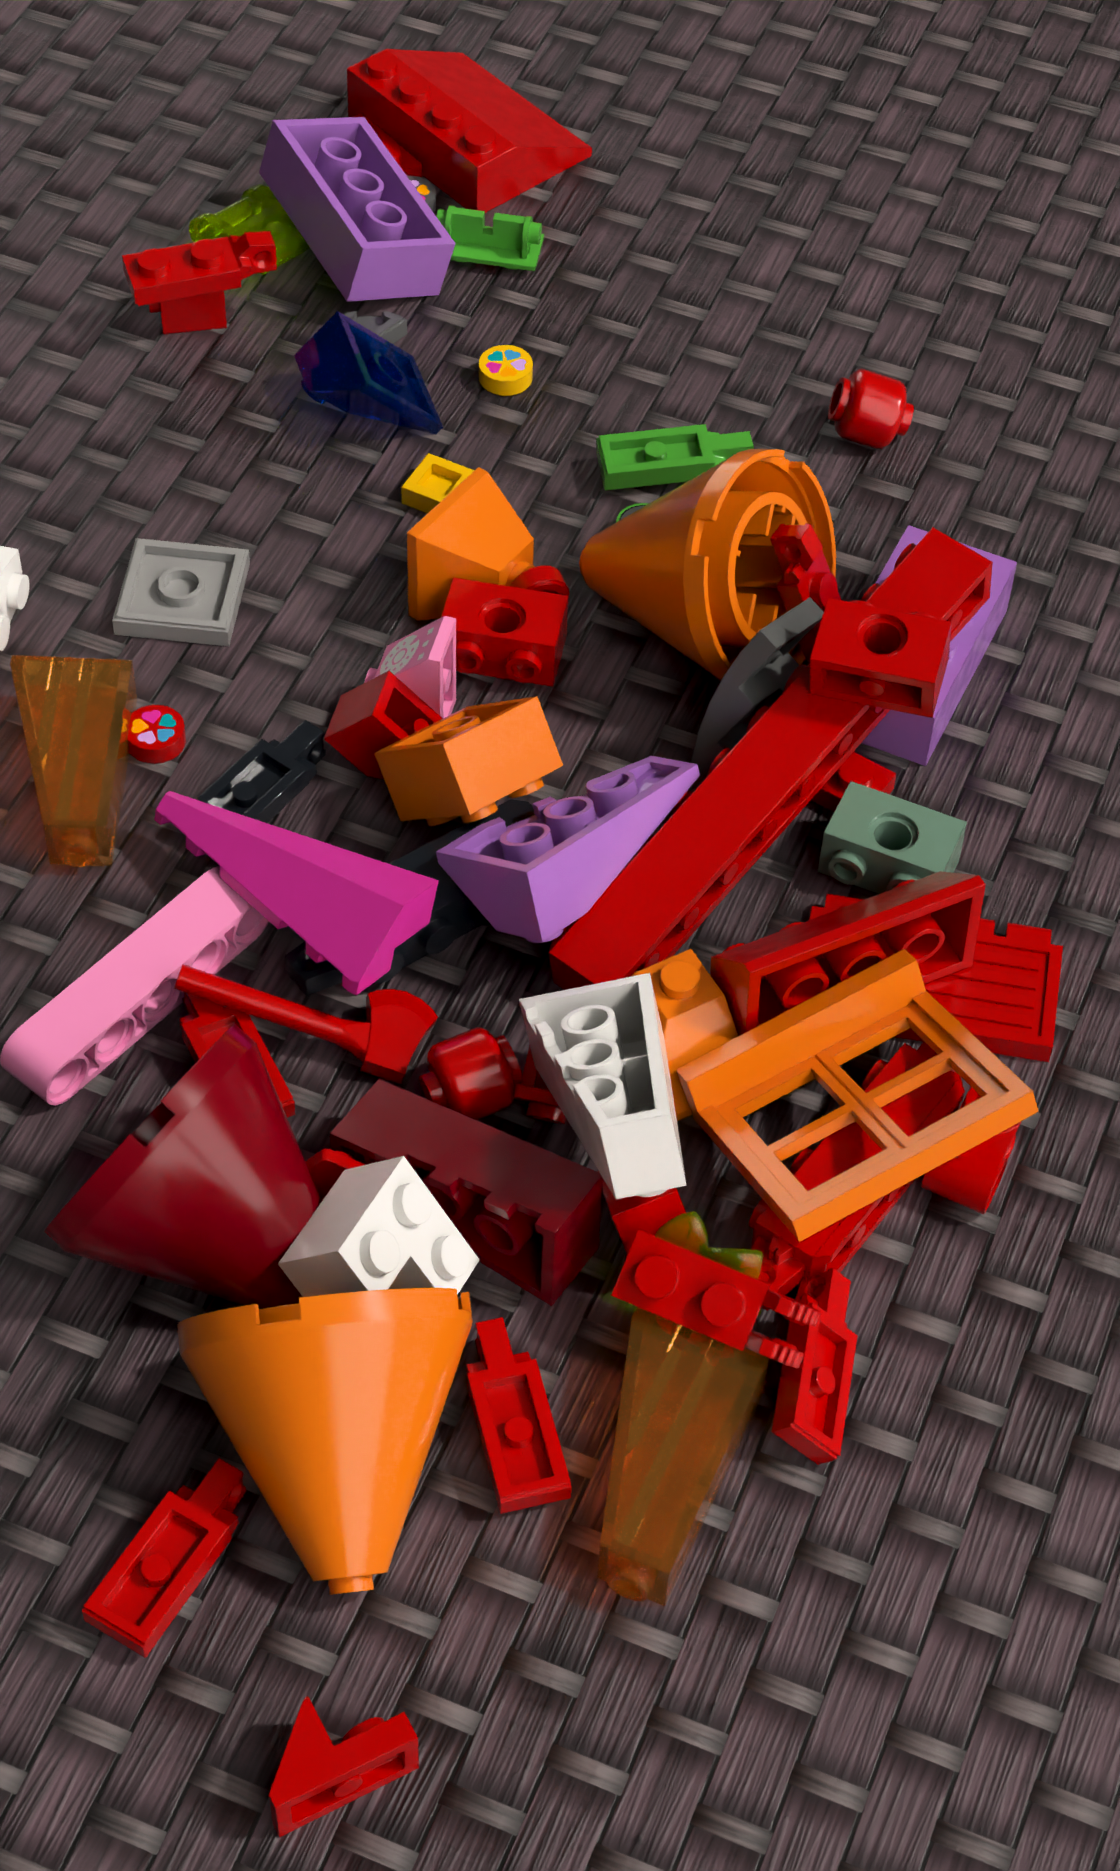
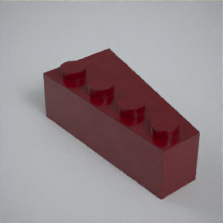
M381 1079L376 1081L330 1132L331 1150L347 1153L354 1160L366 1165L404 1156L480 1259L479 1262L550 1306L555 1303L598 1250L603 1177L597 1171Z

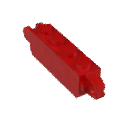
M925 1042L917 1050L904 1043L888 1063L880 1059L874 1064L861 1088L867 1093L938 1054ZM952 1069L881 1107V1109L909 1137L959 1110L960 1102L963 1100L965 1093L961 1076ZM853 1122L825 1137L815 1150L810 1147L803 1149L789 1171L809 1191L883 1150L856 1122ZM914 1180L800 1242L765 1201L761 1199L749 1220V1227L754 1229L752 1245L739 1270L771 1283L769 1289L786 1295L794 1287L799 1289L803 1277L809 1279L828 1271L830 1268L841 1272ZM762 1305L763 1309H765L766 1311L769 1310V1308Z

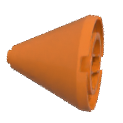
M748 449L741 451L592 536L580 555L579 567L581 574L590 589L721 681L739 653L759 630L787 612L776 586L784 573L770 541L771 536L780 524H811L823 545L822 550L829 569L836 577L834 527L822 487L811 469L804 462L789 461L784 457V450ZM798 643L789 654L799 665H807L801 646Z
M405 1288L301 1297L299 1298V1303L259 1309L258 1304L228 1308L190 1317L177 1324L179 1350L182 1359L313 1581L328 1580L329 1595L374 1590L373 1575L387 1573L473 1323L469 1292H462L457 1297V1289Z

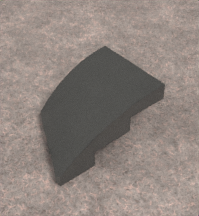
M810 597L759 630L739 653L722 678L708 705L698 731L691 763L698 764L700 776L691 786L694 790L707 778L710 766L717 755L725 748L732 750L746 734L747 727L755 713L763 706L770 708L784 692V687L790 675L800 666L789 652L822 620L824 613Z

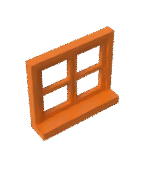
M905 949L676 1069L694 1120L799 1242L1039 1112L1033 1090L926 991L918 962ZM910 1028L938 1054L867 1093L840 1067V1065ZM952 1069L981 1096L976 1101L909 1137L881 1109V1107ZM814 1079L841 1106L768 1146L743 1119V1117ZM853 1122H856L883 1150L809 1191L804 1188L781 1162Z

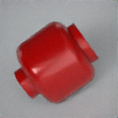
M858 369L848 379L841 377L837 382L829 404L828 419L835 422V431L843 439L882 449L892 442L896 434L900 436L906 434L912 421L914 406L907 403L906 387L898 379L869 370Z
M481 1027L470 1029L433 1045L427 1055L429 1072L419 1076L426 1099L475 1120L510 1106L514 1100L516 1084L523 1082L518 1060L506 1037L502 1034L494 1037L492 1033Z

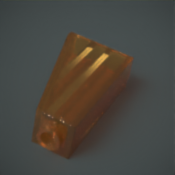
M12 655L10 667L16 703L50 864H63L74 867L112 866L129 758L127 739L131 713L136 710L137 705L133 660Z
M636 1307L631 1320L601 1534L597 1578L606 1581L614 1592L624 1598L633 1601H645L648 1599L665 1606L763 1395L769 1358L746 1348L743 1351L639 1307Z

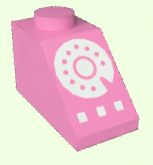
M443 616L388 645L378 669L370 668L364 683L390 671L442 718L451 715L456 702V618Z

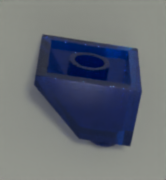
M338 311L294 355L302 375L301 385L313 400L320 404L328 402L349 414L432 434H437L443 428L414 357Z

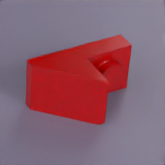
M308 1696L305 1697L269 1793L272 1822L279 1838L418 1769V1737L405 1712L386 1721L382 1717L365 1720L350 1729L343 1737V1742L334 1746Z

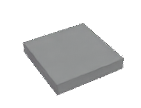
M136 538L112 619L114 635L229 647L250 566L249 549Z

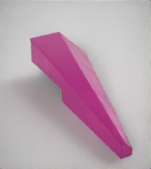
M172 791L165 793L155 810L154 820L159 825L172 823L186 836V848L197 857L206 853L220 865V878L277 929L289 926L306 941L305 954L316 963L329 961L343 974L342 986L356 996L390 971L395 948L430 923L439 880Z

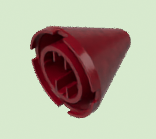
M236 1024L231 1026L162 1098L157 1107L133 1133L129 1134L51 1221L44 1232L65 1252L242 1305L258 1304L259 1309L299 1303V1298L303 1296L278 1263L322 1201L256 1042Z

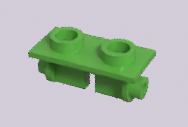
M449 205L447 210L438 209L436 217L456 243L450 260L500 266L514 270L535 271L544 241V234H542V223L533 222L532 216L523 217L495 213L493 227L485 226V211L457 208Z

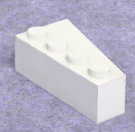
M650 973L519 999L535 1067L615 1199L636 1195L640 1197H653L664 1193L668 1189L687 1186L665 1039Z

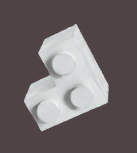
M401 1156L344 1170L278 1265L303 1297L405 1288L457 1289L458 1295L480 1259L406 1158Z

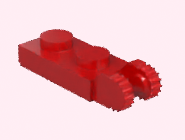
M638 1229L611 1294L613 1297L733 1348L744 1351L745 1347L758 1354L794 1368H799L804 1356L803 1352L799 1351L792 1343L780 1338L773 1339L753 1330L762 1305L782 1314L785 1319L801 1326L810 1325L816 1327L821 1314L819 1310L769 1289L771 1283L642 1229Z

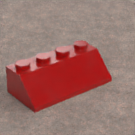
M940 871L918 880H906L895 886L892 890L862 901L847 902L833 912L806 922L791 923L779 932L747 944L738 943L732 945L722 953L712 956L710 975L725 995L738 1036L903 949L917 960L924 984L972 966L986 884L979 875Z

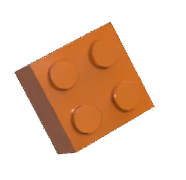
M537 696L467 706L374 753L400 821L426 819L428 826L443 824L458 816H461L463 823L483 819L498 810L495 801L507 795L512 799L539 790L544 786L542 777L563 766Z

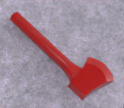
M182 964L174 989L332 1042L362 1061L360 1071L401 1084L413 1053L438 1019L434 1010L422 999L407 991L396 989L375 990L368 993L366 996V1022L341 1019Z

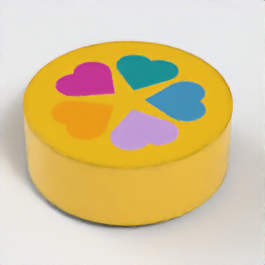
M498 345L487 349L480 356L479 382L487 391L500 396H511L525 391L531 385L533 361L529 353L522 348L512 345Z

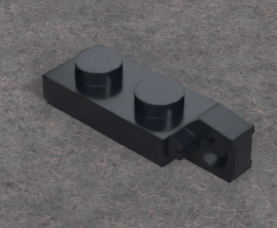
M305 720L281 743L275 739L269 743L261 739L196 800L268 823L310 783L317 773V770H315L316 765L326 755L323 743L324 731Z

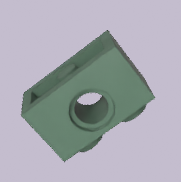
M850 781L824 831L818 872L834 877L844 884L856 885L878 894L892 890L895 886L906 880H918L940 871L954 873L959 862L967 822Z

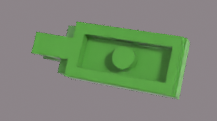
M706 424L599 435V438H596V454L605 491L687 482L741 451L754 449L750 431L719 434L708 432Z

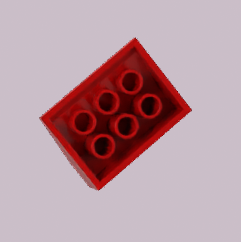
M384 49L347 68L348 117L359 113L367 116L422 163V175L465 209L485 211L486 213L592 156V147L464 53Z

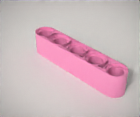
M220 866L213 867L18 1027L3 1046L0 1054L2 1068L49 1105L63 1104L183 1002L184 992L174 989L182 964L215 975L262 934L269 921L220 878Z

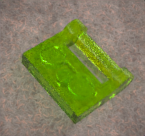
M256 184L243 192L240 200L214 214L209 212L203 213L191 220L189 224V234L193 242L202 239L229 237L230 235L242 236L244 232L270 231L276 246L277 267L310 248L270 188L263 184Z

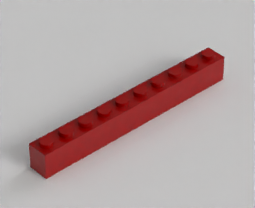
M932 527L917 545L911 543L901 552L895 563L894 571L881 585L875 583L870 586L861 601L868 602L879 608L906 613L923 612L937 619L952 621L951 642L990 598L993 562ZM878 651V652H874V653H876V654H888L889 652ZM804 664L798 666L787 680L782 695L770 708L763 706L755 713L747 727L746 734L732 750L725 748L717 755L710 766L707 778L694 792L689 790L683 795L671 810L669 820L655 835L651 834L632 857L630 863L614 879L591 909L580 917L575 924L571 923L565 927L562 934L552 940L549 958L554 983L567 990L631 977L637 971L674 956L890 710L810 694V664L808 666Z

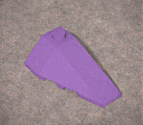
M649 756L588 781L586 784V795L567 797L557 801L550 796L532 804L534 816L506 826L505 821L500 817L477 826L436 851L438 863L496 931L523 937L532 943L551 941L559 937L565 927L585 915L700 776L698 764Z

